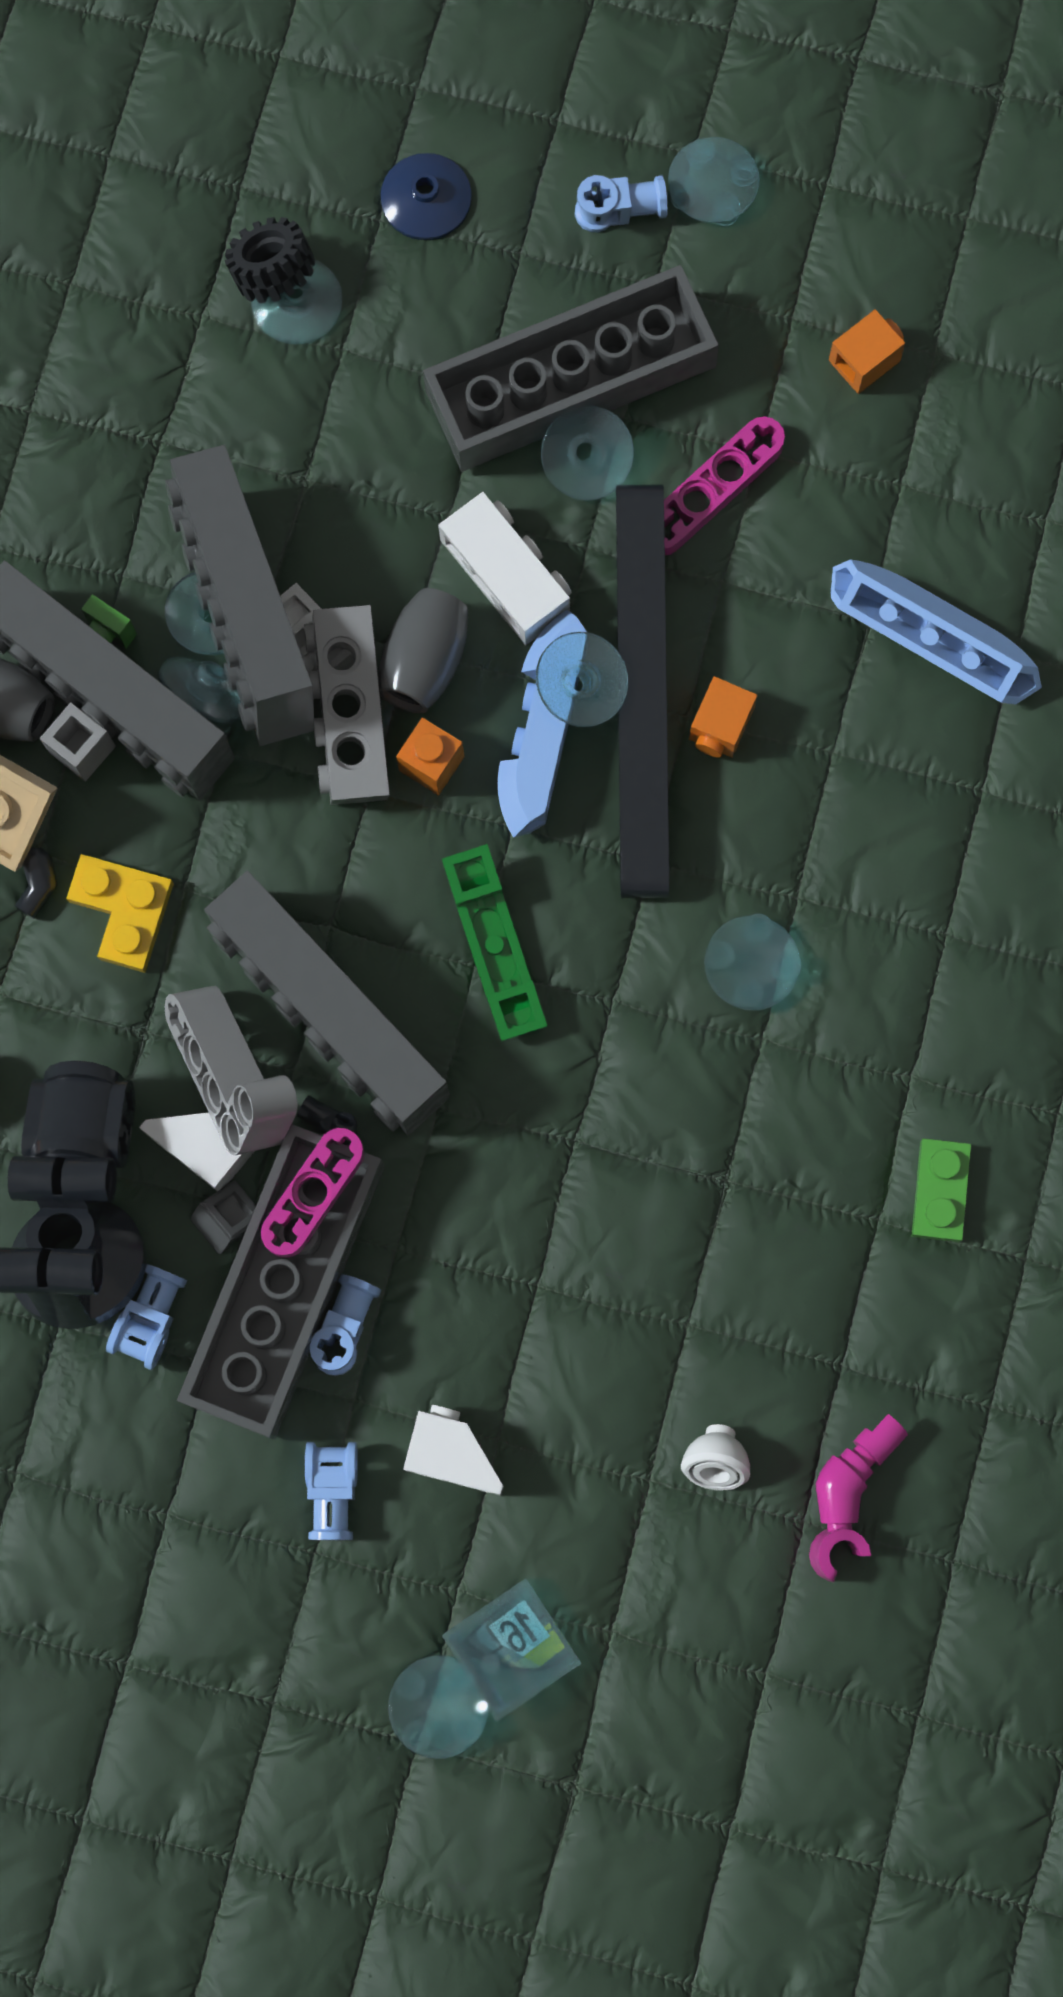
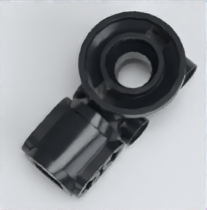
M76 1060L59 1062L49 1066L44 1073V1079H34L32 1081L22 1133V1156L12 1157L7 1177L10 1198L13 1201H36L40 1210L22 1227L12 1247H0V1293H15L22 1306L37 1320L50 1326L66 1329L93 1326L121 1311L138 1291L146 1268V1248L141 1233L131 1217L120 1207L111 1203L115 1197L117 1187L116 1168L125 1167L129 1154L136 1104L134 1084L131 1080H126L119 1072L110 1067L94 1062ZM82 1234L80 1241L73 1249L55 1248L59 1242L66 1238Z

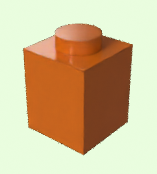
M875 309L832 342L829 362L859 394L901 361L905 346L904 335L893 320L889 318L885 320Z
M713 676L691 725L689 740L696 742L695 747L707 755L719 758L724 754L733 758L755 709L757 694Z
M422 717L396 756L399 771L439 796L464 759L463 743Z

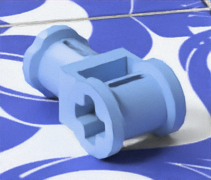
M594 175L582 181L577 190L575 218L577 223L589 232L598 233L605 231L610 226L629 224L630 217L657 214L659 218L667 217V192L662 175L655 176L654 181L628 184L627 177L609 179L605 176ZM593 200L598 201L600 208L595 207Z
M147 1264L145 1268L147 1277L136 1302L130 1300L116 1320L107 1342L106 1352L110 1354H115L117 1351L143 1361L146 1369L153 1370L165 1348L169 1336V1328L174 1319L167 1314L178 1289L184 1288L187 1280ZM129 1336H134L138 1339L146 1341L147 1344L141 1345L139 1343L129 1340Z
M341 1274L338 1280L341 1288L332 1310L328 1311L322 1328L311 1339L309 1348L311 1358L318 1368L327 1375L333 1376L345 1374L355 1364L357 1358L356 1346L364 1329V1319L373 1298H378L381 1293L380 1288ZM336 1340H340V1346L346 1352L343 1357L335 1356L331 1363L327 1362V1356L322 1351L323 1346H332Z
M315 1442L306 1443L305 1483L307 1499L314 1500L313 1530L308 1532V1540H353V1532L348 1530V1500H355V1487L357 1486L358 1476L357 1442H349L347 1447H317ZM342 1462V1466H321V1463ZM330 1503H332V1525H331V1526H330Z

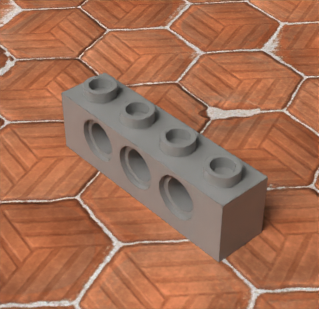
M371 605L313 610V623L304 624L306 652L316 653L317 670L309 671V677L313 685V700L320 699L322 718H314V735L316 747L325 746L327 764L318 766L320 793L330 795V805L387 800L389 797ZM345 648L352 653L355 663L347 670H337L329 664L327 656L333 649ZM340 695H350L358 702L359 711L356 715L349 718L340 717L333 710V700ZM344 742H355L362 748L364 758L356 765H346L339 760L337 748Z

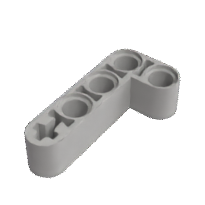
M216 985L169 994L165 1000L167 1024L227 1151L231 1155H240L279 1146L283 1142L297 1113L296 1091L290 1079L285 1075L267 1079L263 1078L223 993Z

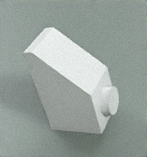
M209 1112L145 1120L139 1127L147 1136L216 1191L228 1185L255 1152L231 1155L224 1146Z
M432 1405L430 1414L418 1411L403 1470L501 1496L504 1486L468 1424L458 1421L461 1412Z

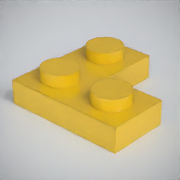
M81 854L66 899L69 903L111 914L97 955L99 960L146 973L174 883L168 878Z

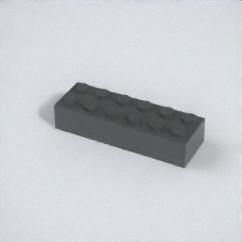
M678 265L424 369L425 392L461 472L716 368L719 345L682 266Z
M225 444L170 459L172 478L165 480L167 494L171 503L168 505L170 519L175 532L181 531L185 542L182 544V551L189 571L195 570L199 582L195 583L200 605L203 611L209 610L212 623H209L215 647L217 651L223 649L227 661L224 663V670L231 691H238L241 701L238 704V709L245 731L254 730L259 746L314 731L313 685Z
M5 560L0 564V654L4 655L8 651L19 662L17 666L33 675L40 682L45 679L46 683L55 690L53 695L66 707L70 702L77 708L81 707V710L108 732L111 739L116 735L120 742L127 747L125 752L139 765L147 769L153 764L155 769L163 776L162 782L177 795L183 798L188 792L200 801L235 760L225 733Z
M248 870L204 909L211 921L206 929L213 936V941L230 959L236 954L242 958L238 963L245 970L244 974L262 993L269 988L275 993L271 999L276 1003V1008L293 1027L296 1028L301 1022L306 1026L308 1030L304 1034L309 1039L310 1045L327 1063L334 1057L341 1064L337 1068L342 1074L341 1078L359 1097L367 1092L374 1099L370 1103L374 1108L373 1112L390 1131L394 1132L400 1127L409 1136L450 1098L447 1082Z
M291 1124L283 1139L177 1398V1401L273 1440L277 1437L310 1355L311 1339L320 1330L338 1285L339 1277L345 1268L385 1168L381 1158L364 1152L361 1166L304 1249L293 1257H278L271 1253L264 1245L261 1238L262 1225L323 1137ZM333 1142L329 1146L333 1159L327 1168L318 1161L313 1169L326 1173L332 1182L336 1184L341 1176L334 1174L332 1170L339 1160L345 1159L349 1162L354 1155L350 1152L349 1146L344 1144L338 1145ZM318 1179L305 1181L299 1189L300 1201L309 1207L320 1205L327 1196L326 1185ZM292 1202L287 1205L285 1210L292 1212L294 1216L285 1227L276 1224L272 1230L277 1236L274 1245L278 1247L285 1241L291 1244L296 1241L297 1236L292 1230L299 1218L306 1225L313 1218L301 1213Z

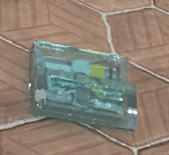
M527 1578L442 1635L496 1721L502 1719L581 1664V1661Z

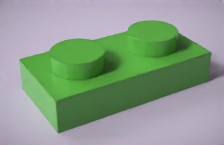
M924 1138L920 1141L911 1237L951 1242L962 1241L971 1144Z

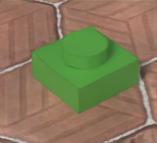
M93 594L81 609L89 623V627L109 643H112L114 640L127 649L137 635L129 618Z

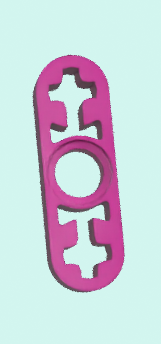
M336 1128L328 1131L318 1142L274 1206L261 1228L262 1241L271 1253L283 1258L299 1254L322 1223L363 1162L364 1148L359 1137L354 1132L345 1128ZM345 1140L351 1141L349 1150L354 1155L349 1162L345 1159L339 1160L332 1170L334 1174L341 1176L336 1184L332 1182L326 1173L313 1169L318 1161L327 1168L333 1159V1154L329 1149L333 1142L341 1145ZM310 1179H318L327 1187L326 1199L315 1207L306 1206L299 1199L301 1185ZM292 1202L301 1213L313 1218L308 1225L299 1218L292 1230L297 1236L296 1241L293 1244L285 1241L278 1247L274 1245L277 1236L272 1230L276 1224L285 1227L294 1214L285 1210V1208Z

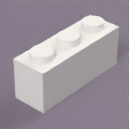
M481 492L438 524L440 541L521 641L527 645L537 638L543 629L558 615L566 610L570 611V597L568 595L572 592L567 582L557 571L549 573L539 561L543 556L533 540L527 535L521 538L511 525L514 523V520L506 507L499 500L492 503L485 493Z

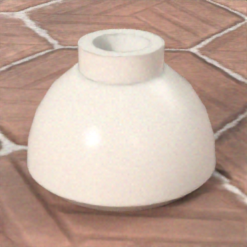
M721 1424L708 1426L706 1434L696 1438L683 1455L681 1463L683 1474L691 1482L703 1488L731 1490L743 1485L750 1478L748 1455L742 1444L735 1439V1431L729 1426Z

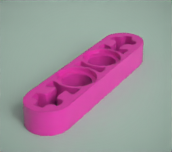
M765 416L750 421L664 499V527L674 520V511L670 510L671 508H675L681 518L671 529L672 539L668 540L664 537L665 555L674 553L780 456L785 434L778 421ZM755 433L762 437L770 433L773 435L772 447L769 448L765 444L759 446L752 455V461L756 463L753 465L746 453L755 444ZM724 461H735L742 467L743 475L736 481H724L717 474V467ZM692 491H700L707 495L710 505L704 511L696 513L685 507L683 499ZM683 521H685V522L688 523L689 525H688V526H685L684 523H683Z

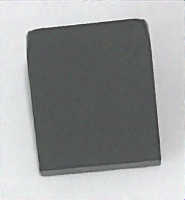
M234 1180L201 1202L192 1214L191 1221L215 1251L222 1254L245 1235L256 1205Z

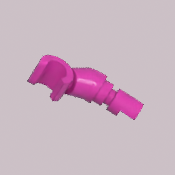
M889 1414L872 1432L865 1428L854 1439L853 1443L856 1447L853 1450L846 1448L839 1457L832 1455L820 1471L815 1486L821 1523L827 1524V1529L819 1533L810 1546L809 1557L811 1566L817 1575L827 1581L834 1582L838 1573L831 1565L829 1558L830 1551L837 1542H847L852 1549L853 1555L871 1556L868 1543L862 1535L852 1530V1523H858L861 1494L867 1488L866 1480L873 1474L870 1467L874 1463L880 1466L908 1436L903 1426Z

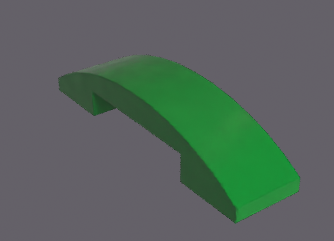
M488 844L442 858L460 920L501 1042L548 1027L502 893V887Z

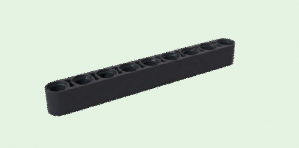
M663 484L616 485L621 898H669Z

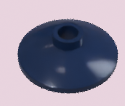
M432 153L415 154L399 161L388 172L381 188L382 210L388 222L401 234L417 240L439 239L454 232L466 219L472 200L470 183L464 171L452 160ZM424 185L433 187V190L428 194H421L417 191L419 187Z

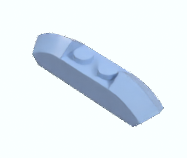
M851 559L833 567L831 599L836 607L1001 703L1018 704L1042 688L1038 667L1032 659L1010 639L908 579L882 567Z
M568 610L553 619L539 634L526 656L521 671L536 680V684L527 683L522 710L529 711L526 728L517 727L513 741L512 755L519 756V758L500 761L498 770L499 803L504 820L513 838L530 834L545 825L587 648V631L579 619Z

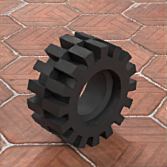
M275 217L267 218L266 225H261L260 221L252 223L253 230L248 231L246 228L239 232L241 239L233 238L229 243L232 249H226L225 257L227 260H225V263L242 296L245 295L246 299L251 302L256 298L258 303H266L268 297H271L272 301L276 302L281 300L280 294L286 292L289 297L295 293L293 289L295 285L302 288L307 283L304 276H312L314 272L312 266H315V258L298 223L294 220L290 223L288 218L281 217L277 223Z

